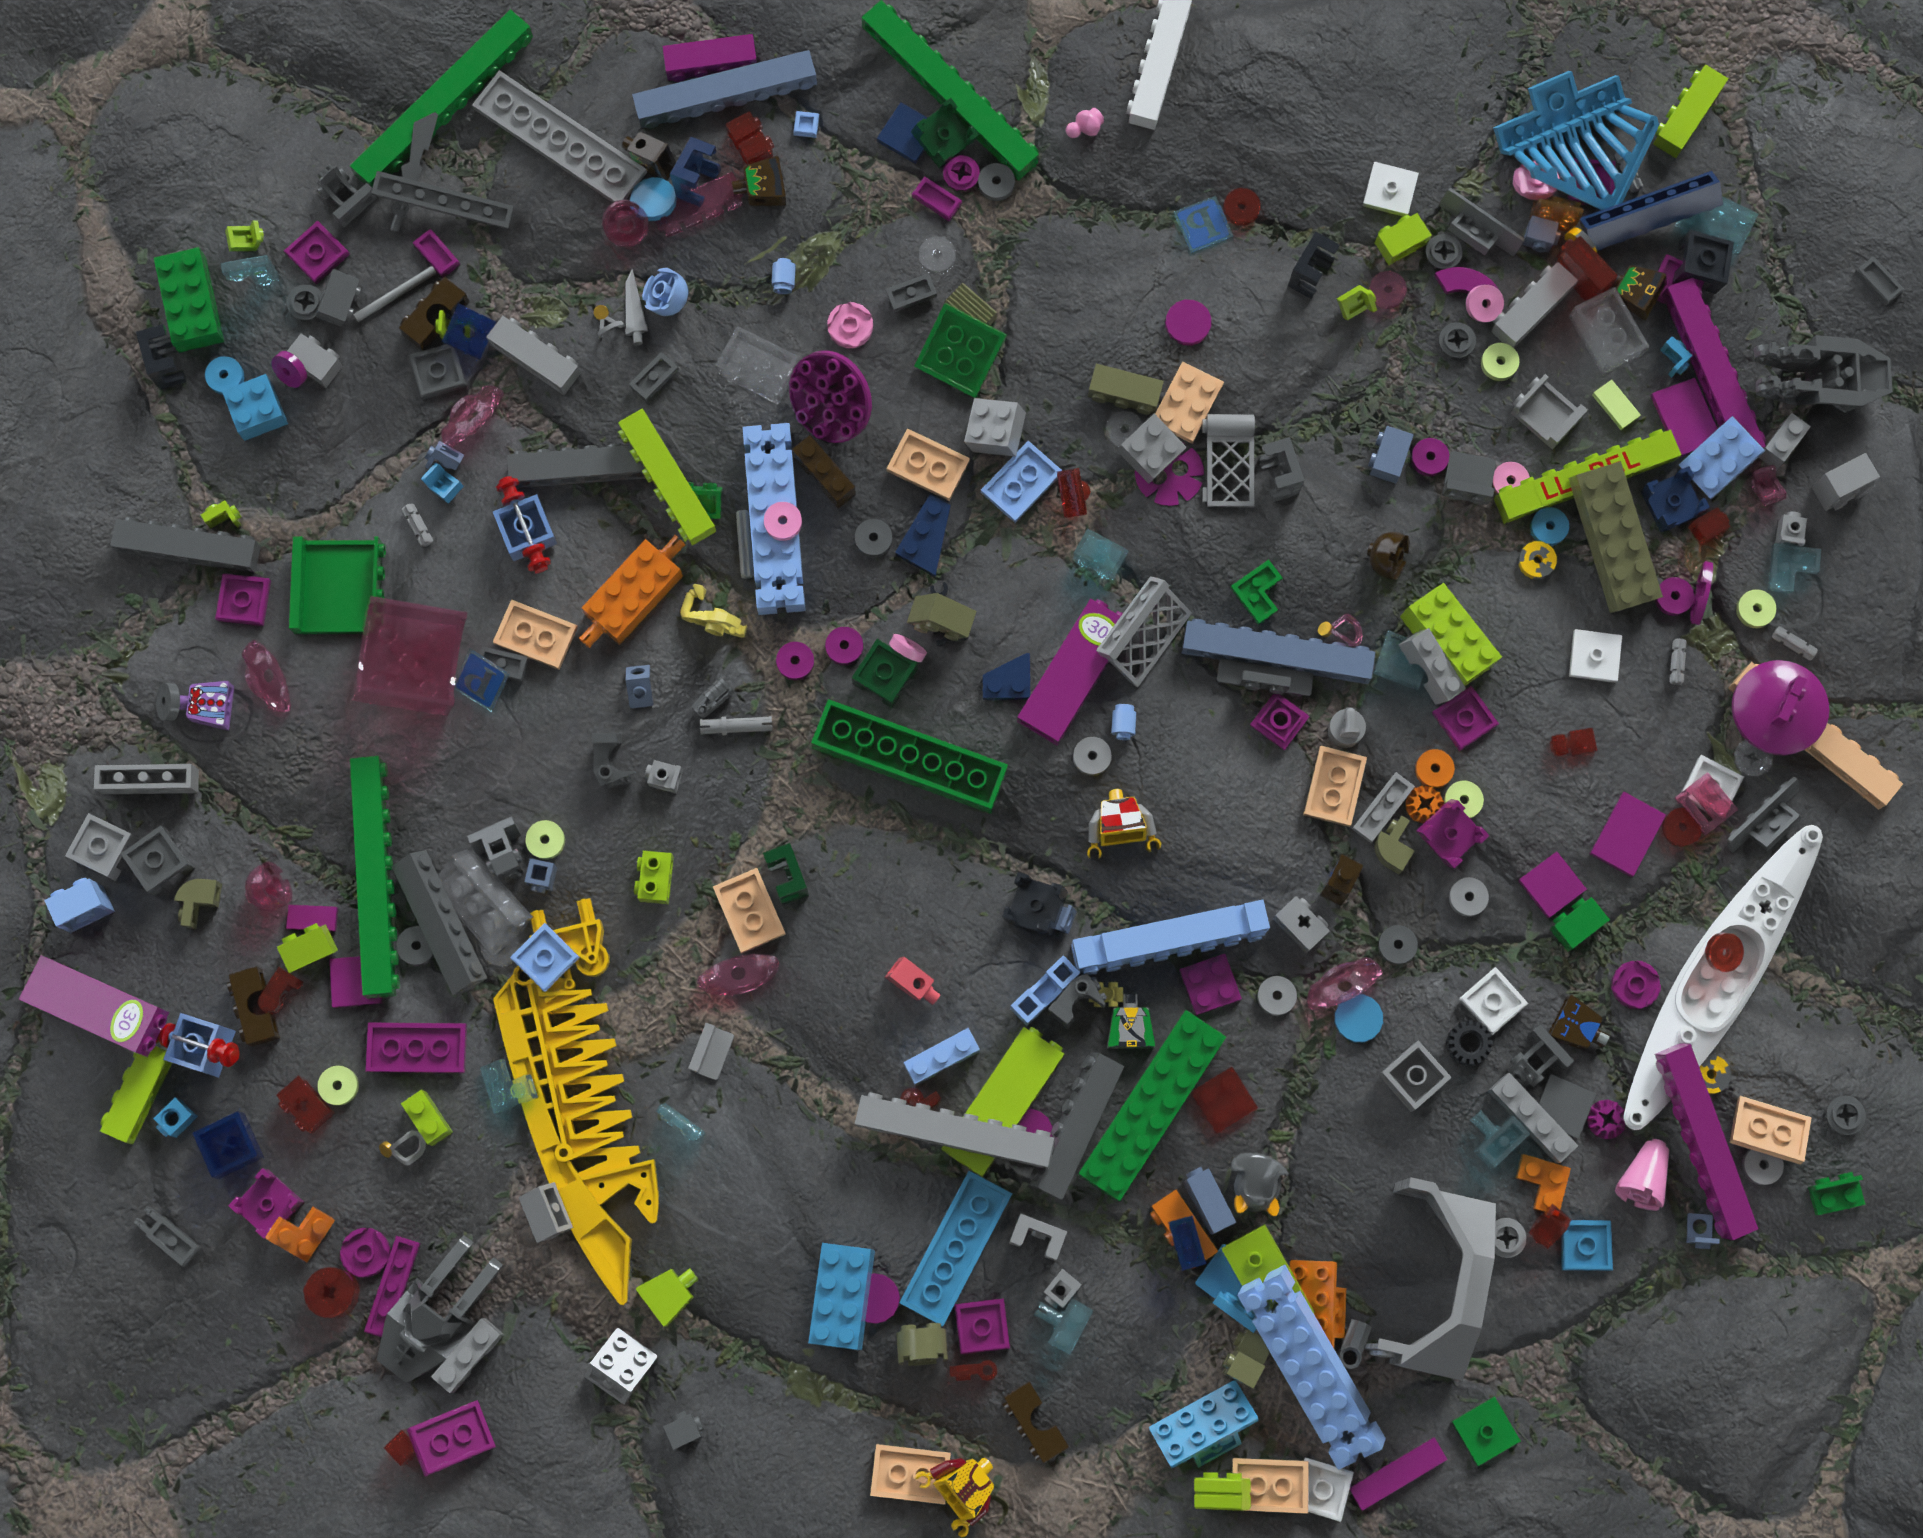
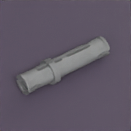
M772 716L700 719V726H710V728H700L701 735L713 733L727 735V733L772 731V725H762V723H772Z

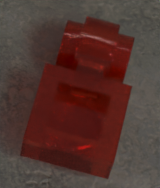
M1593 728L1569 731L1567 733L1568 738L1565 737V734L1555 735L1551 737L1549 742L1551 752H1554L1555 756L1568 754V749H1571L1572 756L1598 751Z
M985 1360L978 1364L950 1366V1376H956V1381L971 1380L970 1375L978 1374L982 1379L988 1381L997 1375V1366L990 1360ZM984 1366H991L992 1373L990 1375L983 1373Z

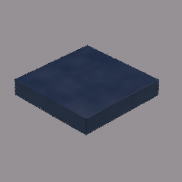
M900 102L878 135L877 142L916 164L924 149L911 131L923 118L927 119V117Z

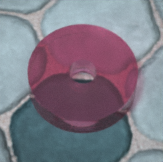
M1393 271L1378 273L1374 276L1369 286V289L1376 297L1375 305L1383 309H1392L1399 306L1407 292L1405 280ZM1388 287L1392 292L1387 293L1384 291V288Z

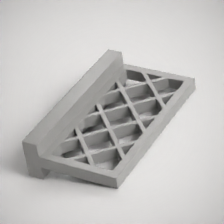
M1152 576L1149 577L1096 650L1101 657H1105L1136 687L1141 684L1192 614L1169 589L1170 585L1165 580ZM1165 594L1167 596V606L1159 607V600ZM1179 608L1182 614L1177 620L1173 621V609ZM1167 610V622L1159 623V611ZM1153 612V624L1146 625L1147 616ZM1167 626L1166 636L1164 639H1159V628ZM1153 629V641L1146 642V630ZM1136 631H1139V643L1132 644L1133 635ZM1153 645V654L1146 658V646ZM1133 648H1139L1138 660H1132ZM1122 650H1126V662H1119L1117 660ZM1140 664V671L1134 677L1132 675V665Z

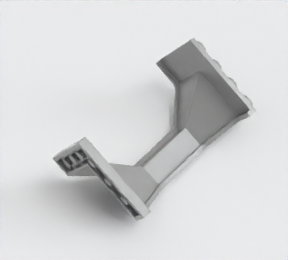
M1410 1177L1396 1182L1393 1193L1426 1200L1462 1251V1261L1452 1313L1447 1321L1411 1345L1379 1338L1378 1343H1366L1364 1349L1369 1350V1355L1390 1358L1389 1364L1463 1381L1482 1329L1495 1259L1496 1203L1439 1190L1434 1182Z

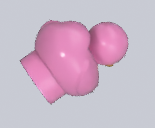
M1096 108L1079 112L1076 116V121L1067 125V136L1077 138L1081 132L1088 136H1096L1100 131L1101 124L1104 123L1103 115Z

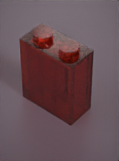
M1579 236L1574 241L1569 239L1561 247L1562 251L1556 256L1558 259L1556 263L1559 262L1578 279L1574 289L1591 307L1608 293L1618 275Z

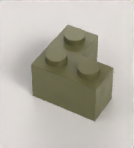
M939 593L915 597L907 623L913 625L914 630L920 633L940 631L945 633L944 636L947 639L958 641L961 638H968L977 611Z
M1245 1329L1244 1333L1239 1331L1233 1342L1236 1348L1233 1354L1228 1353L1221 1367L1225 1368L1222 1372L1224 1375L1247 1388L1254 1389L1265 1368L1264 1363L1270 1351L1260 1335Z

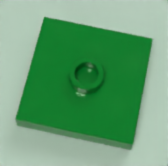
M1494 1396L1451 1421L1476 1466H1480L1521 1441Z

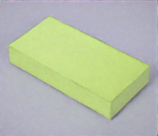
M1610 380L1592 394L1620 430H1623L1641 416L1613 380Z

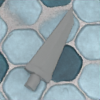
M632 269L626 280L625 333L626 336L633 335L634 345L643 344L642 333L648 331V326L645 321Z

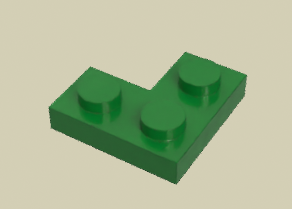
M1268 559L1234 583L1230 589L1255 622L1260 625L1278 611L1265 592L1279 583L1283 577Z

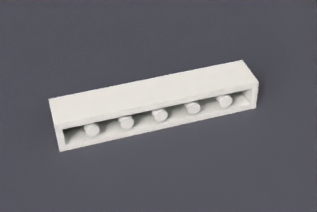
M1159 0L1156 12L1160 14L1158 20H1153L1150 30L1151 33H1154L1152 40H1147L1144 53H1148L1146 60H1141L1138 71L1142 75L1140 81L1135 80L1132 93L1136 95L1134 101L1129 100L1126 114H1130L1129 123L1155 130L1191 9L1192 0Z

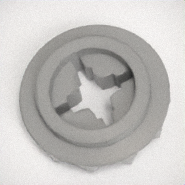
M1511 1218L1496 1220L1495 1254L1504 1258H1511L1520 1254L1526 1245V1232L1523 1226ZM1505 1227L1508 1235L1516 1237V1239L1508 1241L1507 1249L1504 1241L1496 1238L1504 1235Z

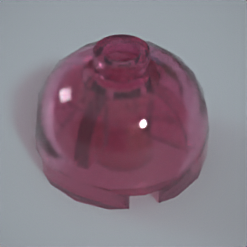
M626 199L616 200L604 211L602 218L603 231L609 241L616 246H635L642 242L647 235L648 216L644 209L636 202Z
M267 861L251 870L245 882V896L251 904L264 911H274L291 902V885L288 879L283 881L280 875L283 872L281 868L275 863Z

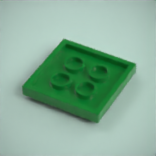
M944 303L914 367L977 398L1007 334Z

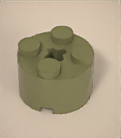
M941 1323L926 1324V1328L916 1329V1325L901 1326L900 1332L896 1333L899 1365H903L904 1361H908V1366L937 1364V1358H942L943 1362L948 1361L946 1329L941 1328Z

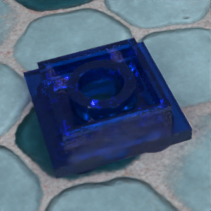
M458 303L442 342L480 360L488 343L486 337L497 322ZM464 327H470L473 329V338H467L466 336H464Z

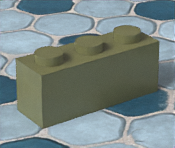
M1096 364L1088 397L1099 403H1105V401L1114 403L1116 407L1127 409L1128 407L1137 409L1141 414L1156 413L1164 381Z

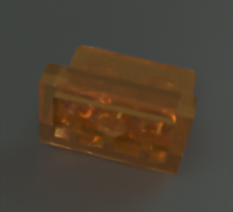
M1551 196L1547 199L1539 198L1538 200H1533L1529 220L1532 216L1558 222V229L1561 231H1570L1576 227L1584 210L1580 208V202Z

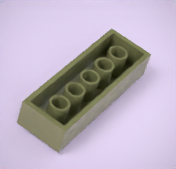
M1621 461L1568 478L1610 613L1662 598V592Z

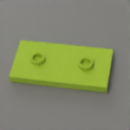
M1266 1225L1222 1247L1224 1255L1242 1286L1259 1277L1263 1283L1269 1272L1286 1265L1295 1281L1292 1287L1294 1293L1301 1291L1312 1312L1315 1313Z

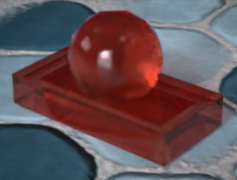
M1079 468L1057 471L1064 518L1086 515L1085 501L1089 498L1091 489L1085 481L1081 480Z
M915 1087L905 1089L900 1096V1099L907 1101L906 1105L914 1107L916 1103L931 1106V1109L941 1102V1097L937 1091L924 1099L923 1093Z

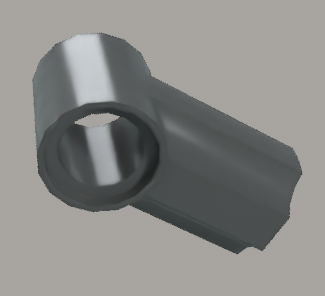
M1354 1319L1350 1320L1340 1350L1337 1352L1346 1370L1354 1369L1361 1363V1355L1372 1328L1366 1323ZM1348 1351L1353 1354L1354 1362L1352 1365H1347L1343 1361L1344 1352Z

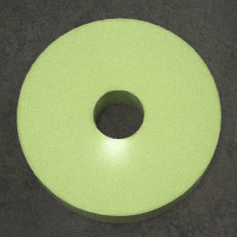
M1505 343L1490 345L1481 358V368L1484 374L1495 381L1508 380L1519 367L1517 351ZM1501 359L1504 364L1499 365L1496 360Z
M1751 590L1739 599L1736 606L1737 616L1744 625L1750 628H1762L1775 617L1776 603L1767 592ZM1753 606H1758L1760 611L1755 612Z
M1458 781L1452 784L1444 796V804L1450 799L1460 802V797H1466L1468 802L1467 804H1462L1465 807L1463 811L1470 819L1476 816L1483 807L1484 798L1482 791L1476 784L1469 781Z
M548 820L539 821L533 824L527 831L526 846L535 857L548 860L555 858L562 852L565 845V835L556 823ZM544 836H548L550 839L547 844L541 842Z
M333 1066L326 1069L318 1080V1092L321 1098L327 1103L336 1106L351 1102L359 1088V1082L355 1073L344 1066ZM341 1081V1089L336 1090L334 1087L335 1083Z

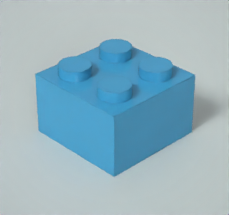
M266 374L222 391L237 432L244 441L288 424L273 383Z

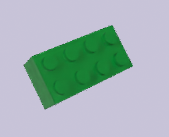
M196 247L154 257L171 343L180 353L224 342L207 259L201 249Z

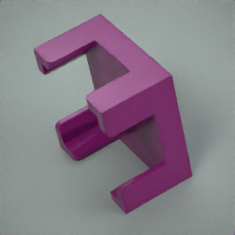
M1450 799L1416 830L1444 864L1451 868H1455L1463 861L1460 857L1475 843L1481 844L1489 837V834L1482 827L1476 826L1463 811L1465 807L1458 800Z
M262 1168L254 1177L258 1180L242 1197H236L228 1206L236 1214L246 1218L256 1228V1232L263 1239H266L265 1236L279 1216L288 1221L305 1202L270 1170Z

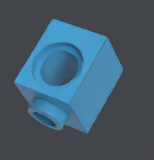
M174 1098L153 1119L158 1123L156 1128L165 1137L170 1135L177 1138L198 1116L181 1099ZM177 1113L179 1120L176 1125L171 1126L169 1118L172 1114Z

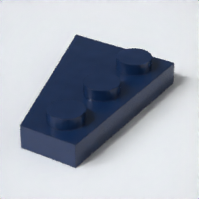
M930 494L895 551V555L936 578L951 505Z

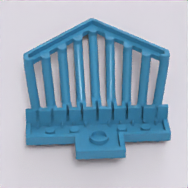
M1567 71L1528 88L1533 111L1493 127L1500 153L1509 156L1513 155L1530 172L1532 178L1599 210H1604L1623 203L1659 127V122L1656 116L1627 106L1632 103V100L1625 98L1619 76H1612L1578 91L1573 72ZM1614 111L1646 123L1643 130L1632 126L1617 116ZM1601 117L1634 137L1636 145L1632 152L1628 151L1604 126ZM1589 124L1624 159L1626 166L1622 174L1618 172L1592 136ZM1576 130L1613 179L1615 189L1612 195L1606 190L1581 148ZM1563 136L1569 144L1577 160L1579 161L1580 165L1582 166L1583 170L1585 171L1586 175L1588 176L1589 180L1591 181L1592 185H1590V183L1582 173L1581 169L1573 159L1572 155L1566 148ZM1550 140L1553 143L1556 150L1558 151V153L1560 154V156L1562 157L1567 167L1569 168V170L1571 171L1573 176H1571L1569 171L1566 169V167L1560 161L1558 156L1552 150ZM1537 145L1539 146V148L1541 149V151L1544 153V155L1547 157V159L1550 161V163H1549V162L1543 157V155L1537 150ZM1524 149L1535 160V162L1538 165H1536L1523 153ZM1557 172L1563 180L1558 179ZM1576 181L1580 185L1581 189L1577 188Z

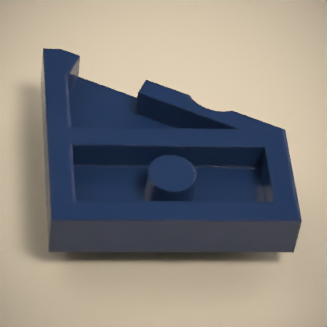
M1025 653L983 674V700L1029 699L1030 653Z

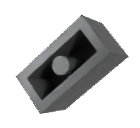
M333 269L328 276L315 317L340 327L345 321L349 322L354 311L353 308H350L352 300H357L361 290L360 287H357L360 279Z

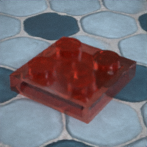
M1233 1067L1228 1068L1191 1091V1095L1216 1134L1258 1109Z

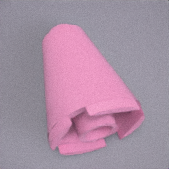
M1658 1139L1645 1142L1616 1185L1615 1192L1618 1197L1625 1202L1629 1198L1635 1201L1633 1206L1645 1210L1657 1211L1660 1207H1663L1669 1161V1148L1666 1147L1665 1142Z

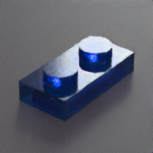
M1193 1216L1168 1222L1181 1270L1206 1264Z

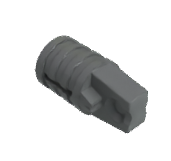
M719 677L716 682L701 694L692 705V709L703 719L723 704L734 691Z

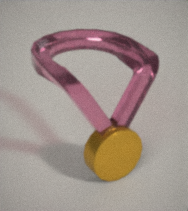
M1344 614L1332 624L1323 622L1318 627V633L1322 637H1329L1331 634H1334L1351 647L1359 646L1362 641L1360 623L1350 614ZM1344 621L1351 623L1356 631L1354 642L1334 629Z

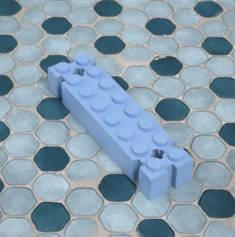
M771 424V430L762 431L761 425L743 427L745 452L747 453L745 454L754 578L756 588H761L755 590L758 615L777 614V608L786 607L787 613L806 611L803 586H798V584H803L799 533L790 540L780 541L772 538L764 526V515L771 505L777 502H789L797 507L790 424ZM767 449H771L770 454H766ZM781 518L779 523L786 524L787 519ZM777 584H782L781 590H777Z
M1259 900L1239 906H1230L1102 933L1101 935L1074 939L1071 944L1075 968L1080 974L1088 973L1089 976L1097 974L1098 969L1106 968L1107 972L1121 969V966L1130 963V967L1145 964L1144 961L1152 958L1154 962L1167 960L1171 954L1177 953L1178 957L1192 954L1191 951L1195 949H1201V952L1214 950L1218 944L1224 943L1225 947L1237 945L1244 938H1248V942L1258 941L1262 939V936H1265L1266 932L1270 929L1264 900Z
M1283 1265L1269 1272L1263 1283L1259 1277L1243 1285L1237 1296L1247 1313L1252 1310L1256 1316L1252 1322L1322 1443L1324 1444L1329 1441L1331 1447L1328 1453L1339 1470L1356 1462L1359 1453H1362L1365 1458L1382 1450L1386 1438L1376 1421L1369 1422L1368 1418L1371 1413L1303 1294L1301 1291L1294 1293L1292 1287L1295 1281L1286 1265Z

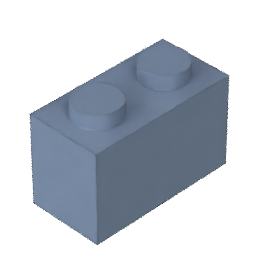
M1386 426L1384 433L1379 432L1375 445L1379 446L1377 454L1372 453L1368 464L1369 467H1372L1370 475L1396 484L1414 434L1390 426Z

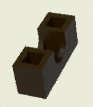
M444 277L433 285L430 294L426 298H422L417 303L416 309L411 315L403 318L399 329L405 338L424 351L439 336L436 333V328L430 324L432 316L438 313L439 310H443L455 318L470 301L464 291Z
M810 435L792 449L793 458L808 475L811 474L818 481L823 489V493L837 509L856 495L855 486Z
M255 966L229 974L230 982H227V987L230 995H234L236 1005H233V1010L236 1018L240 1019L242 1028H239V1034L242 1042H246V1045L254 1047L280 1039L275 1015L271 1013L256 1015L252 1009L254 999L268 992L263 969Z
M1030 1381L1004 1396L1006 1402L1002 1405L1009 1417L1015 1415L1019 1422L1016 1428L1023 1439L1028 1437L1032 1446L1029 1447V1450L1036 1461L1041 1459L1045 1463L1069 1448L1056 1425L1047 1430H1038L1033 1427L1030 1419L1031 1413L1042 1404V1401Z

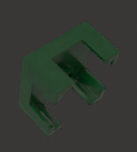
M952 98L944 102L927 119L923 118L911 131L938 168L973 143L979 135L973 126L967 129L954 113L958 107Z
M876 639L853 674L852 684L861 690L863 687L881 697L884 704L893 708L899 699L898 694L909 677L912 679L918 670L917 662L901 655L891 646Z
M790 843L763 852L770 871L784 867L789 882L776 886L782 905L809 895Z

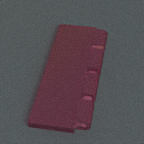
M733 172L690 190L705 197L701 207L677 198L676 206L672 213L667 217L666 215L661 217V220L655 221L659 231H665L666 236L671 237L682 232L681 223L684 224L686 229L703 223L702 214L705 215L707 220L723 214L722 205H725L728 211L742 206L741 197L744 195H733L731 181H737Z

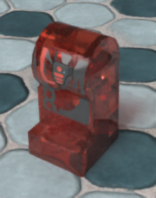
M278 967L258 999L259 1007L271 1014L280 1012L284 1006L283 1000L292 987L299 990L303 981Z

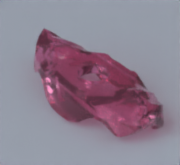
M485 385L479 393L461 398L451 410L449 423L441 430L443 443L453 448L469 435L476 433L490 419L494 409L504 396L503 390L495 386ZM477 412L478 414L469 422L468 417L472 413Z
M252 640L242 652V657L246 662L245 680L250 690L256 696L263 699L269 709L276 712L291 711L286 677L277 659L259 641ZM267 669H271L273 672L271 682H266L264 679V672Z
M747 954L732 957L715 964L698 977L697 984L703 991L713 995L745 993L756 989L772 979L779 969V961L775 956L764 954ZM735 967L745 969L746 973L743 979L735 980L732 977L731 973Z
M1367 957L1355 962H1346L1335 966L1310 987L1307 997L1309 1009L1317 1010L1336 1006L1358 996L1380 978L1383 973L1381 967L1377 962ZM1348 981L1352 987L1349 991L1343 992L1338 989L1339 983Z

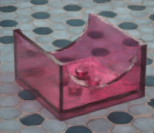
M371 596L365 611L352 701L448 716L455 701L456 668L467 612Z

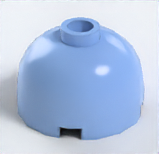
M661 268L657 270L660 272L655 277L651 275L646 282L642 298L646 301L644 306L648 310L661 316H670L678 313L686 304L688 286L681 275L669 268Z

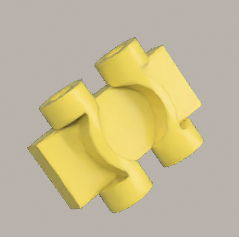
M1098 982L1101 987L1098 991L1099 994L1105 993L1107 996L1104 1002L1108 1003V1007H1118V1002H1123V987H1118V982H1108V987H1104L1103 982ZM1089 999V1002H1094V1007H1101L1095 1001Z

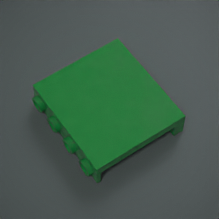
M293 536L289 629L294 634H379V627L383 626L384 621L383 613L380 612V603H384V590L381 589V581L385 580V568L382 566V558L386 557V546L378 536H374V540H305L302 536Z

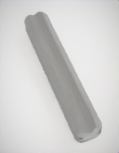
M739 510L736 512L740 571L743 579H749L754 576L748 510Z

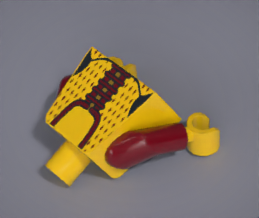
M962 1458L946 1460L931 1468L929 1473L920 1471L915 1475V1480L921 1476L927 1477V1481L919 1486L923 1489L930 1485L932 1479L936 1480L933 1485L960 1518L954 1520L951 1525L953 1531L959 1526H963V1529L958 1532L960 1537H965L969 1532L968 1526L975 1525L989 1511L990 1493L994 1489V1484L987 1475L993 1469V1466L985 1458H982L978 1463L974 1459L966 1461Z

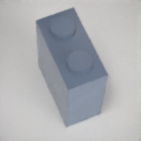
M1199 1167L1186 1174L1188 1179L1183 1181V1184L1209 1235L1236 1223L1209 1168L1203 1171L1202 1167Z

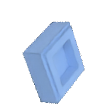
M796 111L794 136L817 138L819 114Z

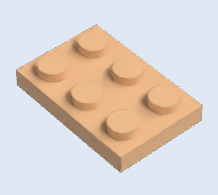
M1182 362L1155 414L1177 437L1193 444L1202 427V419H1206L1224 381Z
M907 429L886 469L887 472L950 501L970 462V458Z
M511 600L493 640V644L560 670L578 626Z
M1320 746L1303 815L1350 827L1367 757Z
M758 868L713 886L741 954L786 935Z
M1740 1096L1736 1103L1730 1143L1801 1165L1805 1161L1811 1117Z
M876 1444L870 1496L945 1504L946 1500L933 1485L936 1481L935 1479H932L930 1485L923 1489L919 1486L927 1481V1477L921 1476L915 1480V1475L920 1471L929 1473L931 1468L946 1460H950L951 1453Z
M1233 1458V1473H1242V1478H1250L1251 1508L1244 1511L1308 1513L1309 1461Z

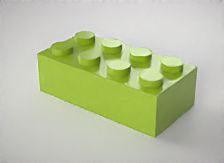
M1444 583L1410 605L1400 616L1413 634L1427 628L1430 629L1464 686L1492 668L1502 658Z

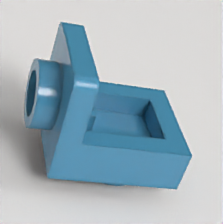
M1672 336L1660 350L1675 364L1668 374L1671 378L1676 373L1681 375L1690 366L1688 361L1692 357V354L1686 350L1684 343Z
M435 463L421 478L433 493L447 503L464 487L460 481L447 473L438 463Z

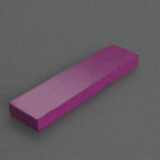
M396 1236L364 1332L382 1337L387 1313L405 1293L421 1243Z
M1432 1437L1350 1486V1492L1359 1508L1363 1511L1448 1459L1435 1437Z

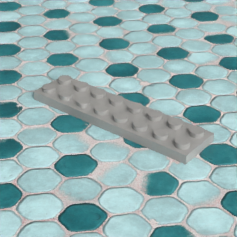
M500 70L472 104L474 110L618 207L622 206L634 187L647 173L646 168Z

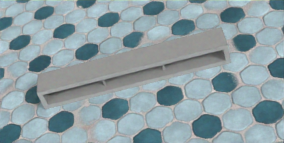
M871 1092L868 1093V1096L861 1095L855 1120L857 1127L1049 1169L1055 1138L1050 1137V1132L1036 1130V1134L1026 1132L1027 1127L1012 1124V1128L1002 1126L1003 1122L988 1119L987 1123L978 1121V1116L964 1114V1117L954 1116V1111L943 1108L936 1112L930 1110L931 1106L916 1103L915 1107L906 1105V1100L892 1098V1101L882 1100V1095Z

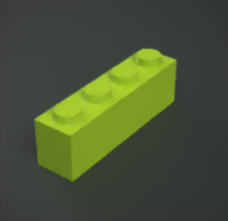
M1706 64L1701 72L1696 70L1689 80L1692 83L1689 89L1685 87L1677 98L1681 101L1677 107L1673 105L1667 113L1666 117L1669 119L1667 123L1663 124L1661 122L1655 133L1657 138L1653 145L1677 158L1729 78Z
M155 1046L148 1057L134 1052L133 1058L135 1059L131 1067H128L123 1074L122 1080L124 1082L120 1090H117L112 1097L111 1103L113 1105L109 1113L106 1112L101 1120L100 1125L102 1127L100 1132L125 1143L134 1144L172 1065V1062L163 1060L167 1050Z

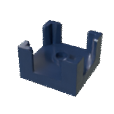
M690 137L670 173L676 198L699 207L702 206L705 197L690 190L691 188H697V182L700 178L699 173L714 179L718 177L721 171L720 165L703 158V154L708 156L717 152L716 146Z
M1690 466L1679 470L1675 476L1661 482L1655 480L1647 483L1641 491L1660 533L1701 517L1710 508L1705 498L1699 502L1690 483L1694 478Z

